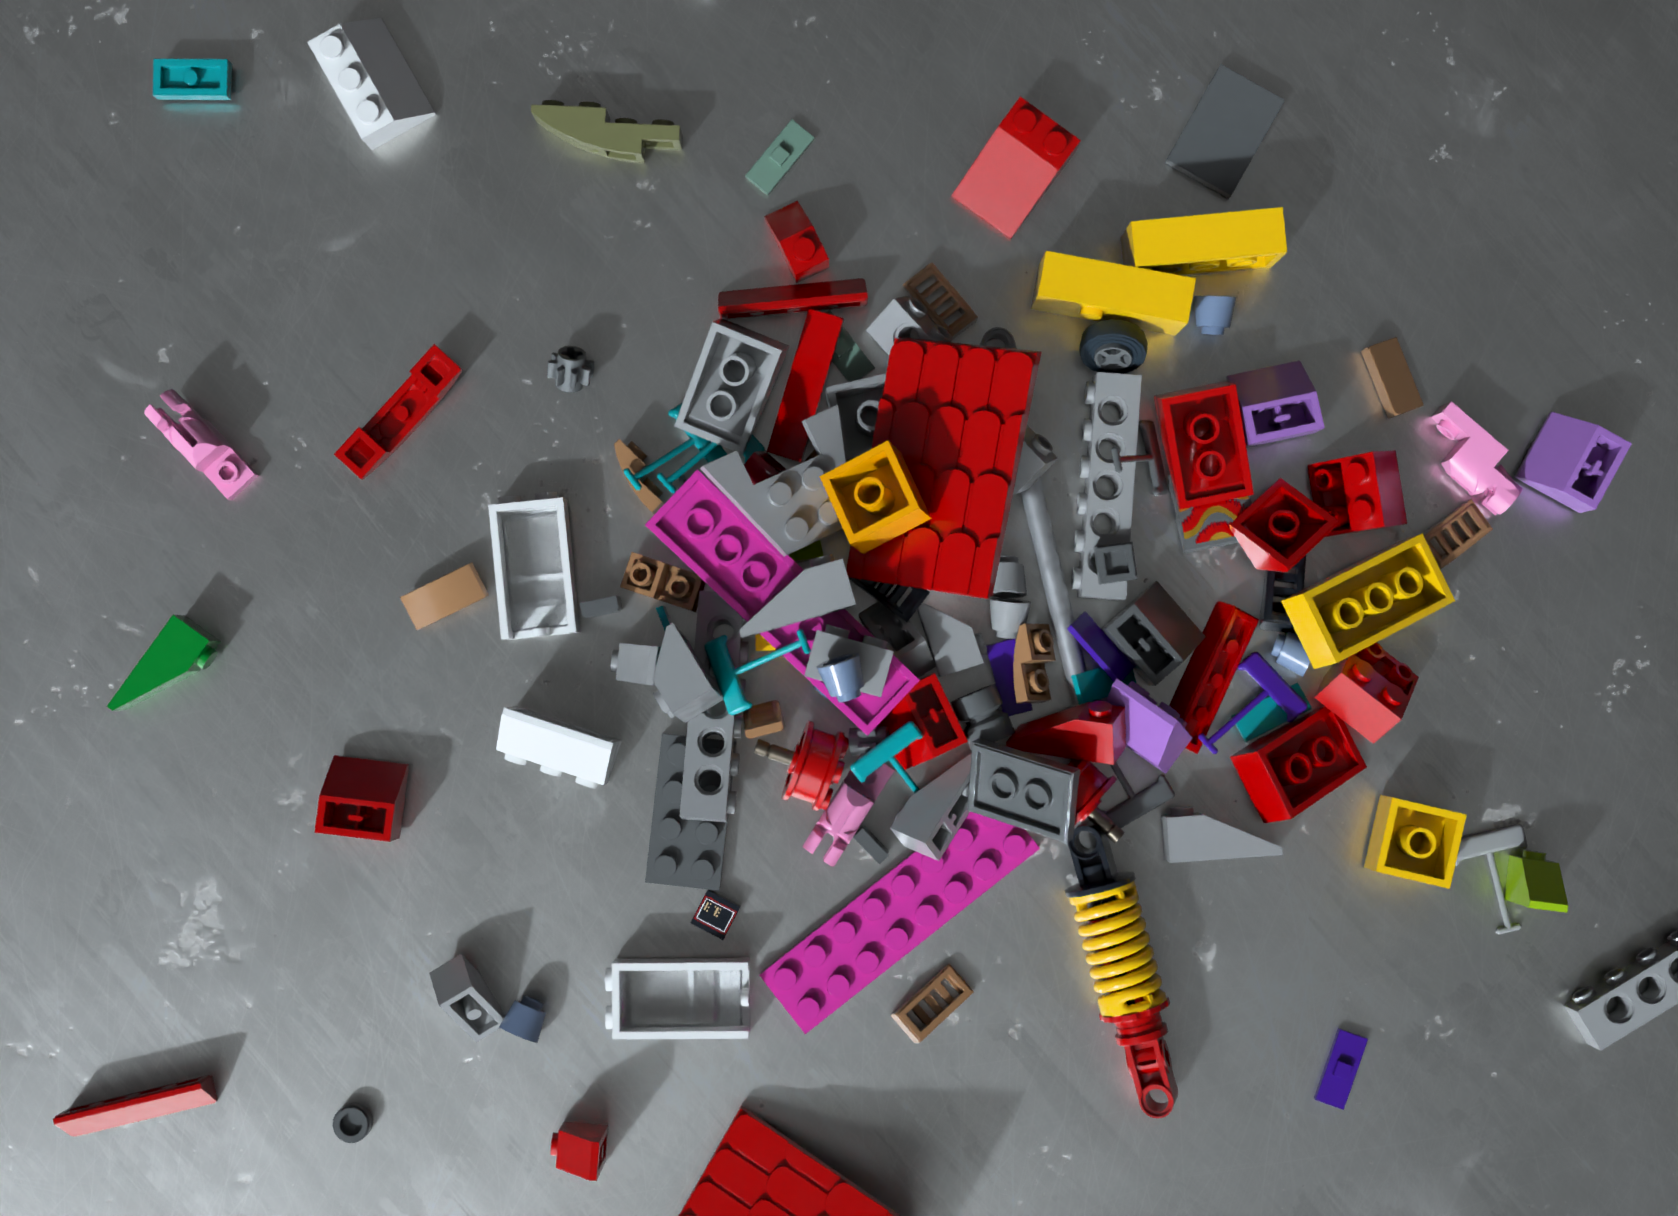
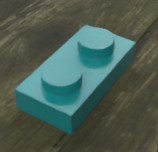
M153 59V96L158 100H231L232 63L228 59Z

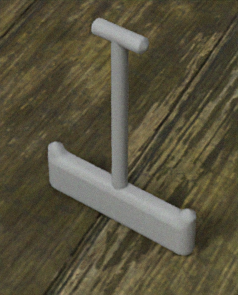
M1514 824L1462 837L1455 865L1458 866L1461 860L1487 855L1504 923L1503 927L1496 929V933L1499 935L1520 930L1521 924H1511L1493 852L1517 846L1526 849L1528 845L1524 828L1521 824Z

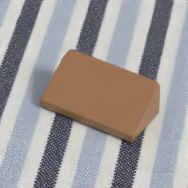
M1397 337L1374 344L1361 351L1388 419L1424 406Z

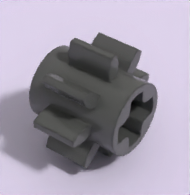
M564 346L558 350V353H552L551 360L548 361L547 378H556L555 385L561 391L578 392L583 388V385H590L595 362L586 360V352L576 346Z
M878 724L868 736L859 727L849 728L851 756L861 757L890 735L888 726H879Z

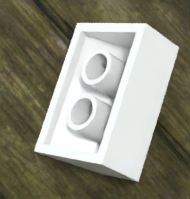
M382 18L340 23L307 42L361 139L371 150L436 115Z
M513 706L504 707L496 750L506 753L504 759L525 766L527 760L541 764V772L556 777H561L562 772L577 776L576 783L596 789L598 783L602 785L608 783L622 740Z

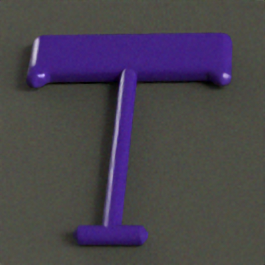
M1254 651L1238 665V670H1245L1262 687L1263 691L1209 739L1203 733L1198 735L1199 740L1212 754L1218 753L1214 743L1268 695L1287 714V722H1293L1307 709V703L1259 652Z

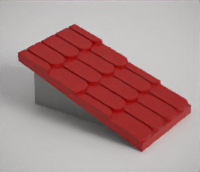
M903 337L894 339V345L889 355L883 396L879 401L872 448L889 440L901 452L932 519L864 554L850 545L846 568L848 577L984 599L993 596L1042 351Z
M741 1105L678 1216L901 1215Z

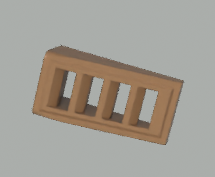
M932 262L902 285L911 297L918 299L924 304L928 317L935 324L943 326L951 334L952 340L973 325L978 319V316ZM932 276L936 282L919 293L916 287ZM941 287L944 294L929 304L925 299ZM950 299L953 305L938 315L935 309ZM956 311H959L962 316L947 326L944 321Z
M1470 499L1423 532V535L1441 570L1492 531L1493 528L1472 499ZM1466 512L1469 513L1479 527L1477 531L1473 532L1462 517ZM1455 521L1467 536L1464 540H1462L1451 525ZM1443 530H1446L1456 546L1451 548L1441 534ZM1435 538L1445 552L1442 556L1439 555L1431 544L1430 540Z
M777 700L753 705L752 708L743 711L746 738L752 739L779 732L786 726L780 703Z
M947 964L891 1014V1017L914 1043H920L974 991L950 964ZM946 979L958 993L955 998L940 983L942 980ZM933 989L947 1004L944 1008L930 995ZM921 1000L935 1013L932 1018L919 1006L918 1003ZM910 1010L924 1024L920 1029L908 1017L907 1013Z

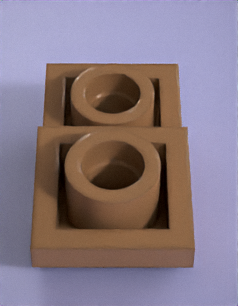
M618 439L614 443L616 455L623 472L625 468H629L634 475L646 467L643 461L648 456L634 442L631 441L626 446ZM626 477L635 494L653 514L664 505L659 499L663 492L648 477L643 482L638 480L642 485L641 490H636Z
M632 552L620 587L696 612L699 591L704 590L706 582L694 572Z
M471 562L401 596L400 599L415 628L419 630L489 596Z
M1025 623L1019 626L1013 661L1016 704L1043 703L1051 700L1049 678L1046 674L1045 663L1055 661L1056 658L1049 624Z

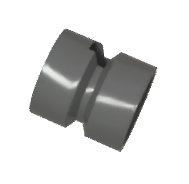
M996 684L986 686L951 701L958 721L966 722L967 724L963 732L968 740L971 751L973 741L978 738L996 742L1015 733L1008 713L1000 712L999 708L1003 701Z

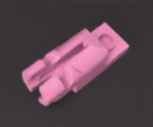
M167 390L159 396L173 411L182 415L178 420L180 424H177L160 407L156 409L150 404L145 409L144 414L163 433L169 442L182 453L196 470L203 472L228 500H233L259 476L210 421L203 419L175 390Z
M1452 401L1440 406L1431 418L1438 423L1436 427L1444 436L1451 440L1456 438L1459 441L1441 462L1445 472L1468 491L1469 495L1473 496L1484 492L1481 504L1495 516L1502 514L1513 504L1523 490L1502 465L1496 466L1508 452V449Z
M884 763L868 775L865 782H860L850 769L830 800L827 810L823 811V814L802 847L813 854L824 835L829 833L833 836L834 840L824 855L823 861L834 867L895 770Z

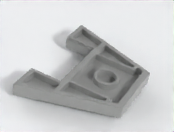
M838 405L802 421L818 456L753 485L737 450L700 468L784 557L843 529L819 477L846 463Z

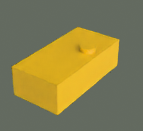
M1283 207L1131 221L1120 238L1123 265L1182 276L1271 268L1287 253Z
M1046 251L1038 266L1031 309L1098 322L1110 319L1126 320L1136 324L1142 330L1176 336L1188 324L1196 278Z
M1423 533L1398 541L1281 602L1313 668L1316 669L1336 664L1455 602V599Z

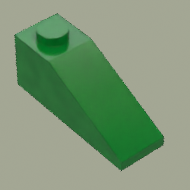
M173 614L106 707L112 711L127 710L199 672L201 668L203 670L208 668L218 654L215 649L221 641L187 616Z

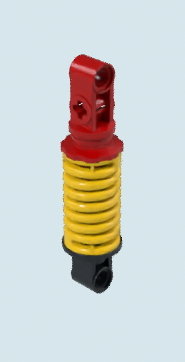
M1086 820L1074 829L1073 839L1068 842L1079 883L1065 889L1066 897H1069L1070 904L1076 906L1077 911L1074 913V919L1077 922L1087 921V923L1079 926L1078 933L1082 937H1088L1082 941V948L1086 951H1091L1086 955L1085 959L1088 964L1095 965L1089 971L1092 978L1098 979L1094 982V990L1098 993H1106L1100 995L1097 1000L1100 1009V1020L1104 1023H1114L1116 1026V1032H1118L1115 1035L1116 1043L1125 1048L1128 1070L1134 1081L1141 1109L1152 1118H1163L1172 1111L1178 1097V1087L1172 1070L1169 1049L1163 1038L1168 1033L1167 1024L1162 1022L1160 1011L1170 1005L1169 997H1166V993L1159 989L1162 985V979L1156 973L1158 964L1152 958L1154 956L1153 947L1148 944L1150 942V935L1144 930L1146 928V921L1141 917L1143 912L1142 906L1137 903L1139 896L1134 881L1136 879L1135 873L1117 872L1106 833L1098 829L1090 820ZM1081 831L1091 832L1095 836L1097 841L1095 848H1086L1081 844L1079 840ZM1153 1089L1162 1090L1167 1095L1168 1101L1165 1103L1154 1101L1149 1091Z

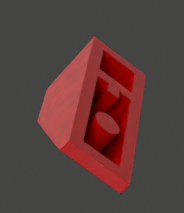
M1106 701L1087 702L1019 725L1015 733L1007 740L1006 746L1024 752L1114 765L1126 748L1125 707L1111 705Z

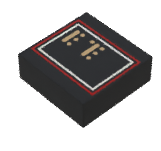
M707 890L691 924L724 940L741 905L712 890Z

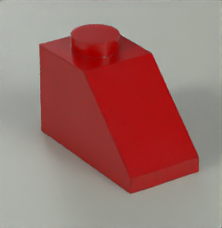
M798 200L764 216L796 284L829 268L827 253L814 226Z
M564 1121L559 1132H553L550 1153L551 1156H557L556 1168L589 1181H597L606 1162L608 1125Z

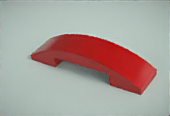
M434 344L409 371L411 376L363 428L358 427L334 455L361 480L365 479L421 425L450 390L463 369Z

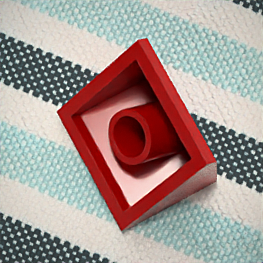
M1279 478L1230 524V530L1256 569L1288 572L1338 525L1339 520L1285 480Z

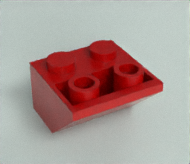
M1396 450L1373 451L1307 465L1313 502L1339 520L1338 525L1325 537L1407 524Z
M1376 642L1333 664L1323 677L1314 698L1374 744L1402 720L1419 677L1413 673L1409 666L1399 662Z
M935 673L921 678L879 723V726H888L889 734L891 735L908 721H913L923 733L922 739H916L895 755L905 770L968 742Z
M334 755L319 794L314 833L387 842L399 839L409 764Z

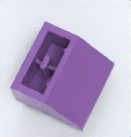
M1300 360L1226 376L1227 381L1236 384L1246 448L1314 434L1325 428L1317 391Z
M1550 412L1519 467L1515 478L1578 513L1596 510L1632 443L1599 425Z
M1116 679L1112 684L1106 702H1109L1111 705L1125 707L1126 747L1166 774L1192 739L1185 730L1187 723L1179 717L1180 714L1166 703L1161 702L1159 706H1156L1157 702L1149 696L1150 693L1134 681H1131L1127 686L1119 679Z

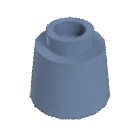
M1194 296L1196 326L1202 327L1201 334L1224 335V328H1230L1236 297Z
M1287 632L1286 636L1278 634L1271 655L1277 657L1276 662L1303 677L1310 660L1297 633Z
M859 653L842 655L816 666L830 696H837L838 702H846L861 696L860 689L864 687Z
M523 995L521 1001H514L499 1027L515 1036L538 1043L546 1012L542 1010L544 1003Z

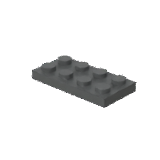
M662 733L645 883L719 891L728 818L727 822L687 820L680 817L687 736ZM706 738L703 748L710 754L718 753L724 747V740ZM734 741L733 753H736L737 741ZM715 772L704 774L700 780L701 788L707 792L717 790L721 784V776ZM731 776L730 791L732 789L733 776Z

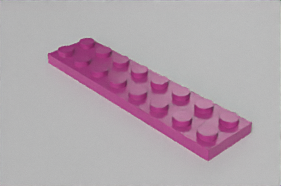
M698 469L645 524L747 622L803 571L789 555L784 557ZM846 609L759 633L776 650L799 640L796 633L798 629L804 631L809 647L812 650L817 630L825 632L827 625L849 630L848 639L862 642L864 635L874 637ZM801 646L783 654L800 673L805 675L810 653L805 654ZM894 655L892 656L881 697L861 692V696L855 699L838 702L837 696H830L823 681L806 677L867 736L920 681Z
M970 811L939 861L913 851L760 972L759 976L801 1030L807 1034L1038 851L1040 847L1025 829Z

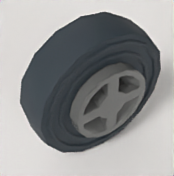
M1110 319L1094 323L1083 332L1079 352L1083 363L1093 371L1126 374L1136 370L1144 363L1148 343L1144 331L1136 324L1126 320Z

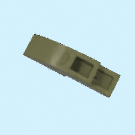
M544 100L542 105L531 104V113L537 123L563 141L593 154L622 161L645 163V148L682 150L683 135L679 125H674V122L670 120L657 119L653 120L652 124H637L635 119L617 118L615 123H610L607 109L601 107V104L586 101L580 102L579 106H564V103L561 101Z

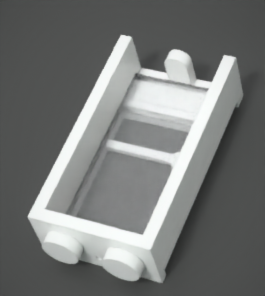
M558 492L535 494L536 500L521 501V496H504L498 498L499 504L488 505L502 640L581 633L568 512L569 505L567 499L563 497L558 498Z
M750 957L616 958L612 962V968H606L605 988L606 991H612V1006H606L605 1025L606 1029H612V1040L749 1038Z

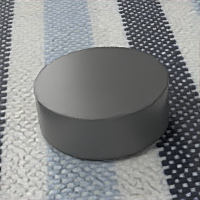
M360 1103L346 1104L335 1114L333 1119L335 1135L346 1143L361 1141L368 1135L373 1126V1117L370 1110Z

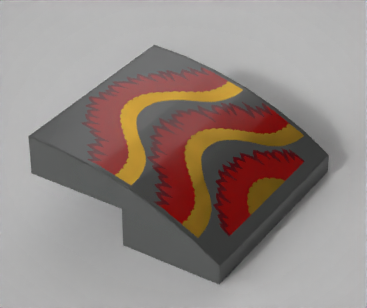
M1168 475L1167 483L1176 512L1175 523L1184 553L1239 543L1230 530V524L1252 504L1250 496L1180 510L1171 475Z

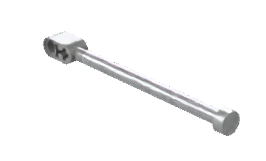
M1002 327L988 330L980 342V345L987 346L989 340L997 338L1005 343L1006 348L1017 349L1011 332ZM1039 478L1029 489L1022 491L1021 496L1072 701L1071 706L1065 707L1069 709L1079 705L1071 676L1085 672L1087 668L1081 644L1067 629L1075 619L1041 479Z

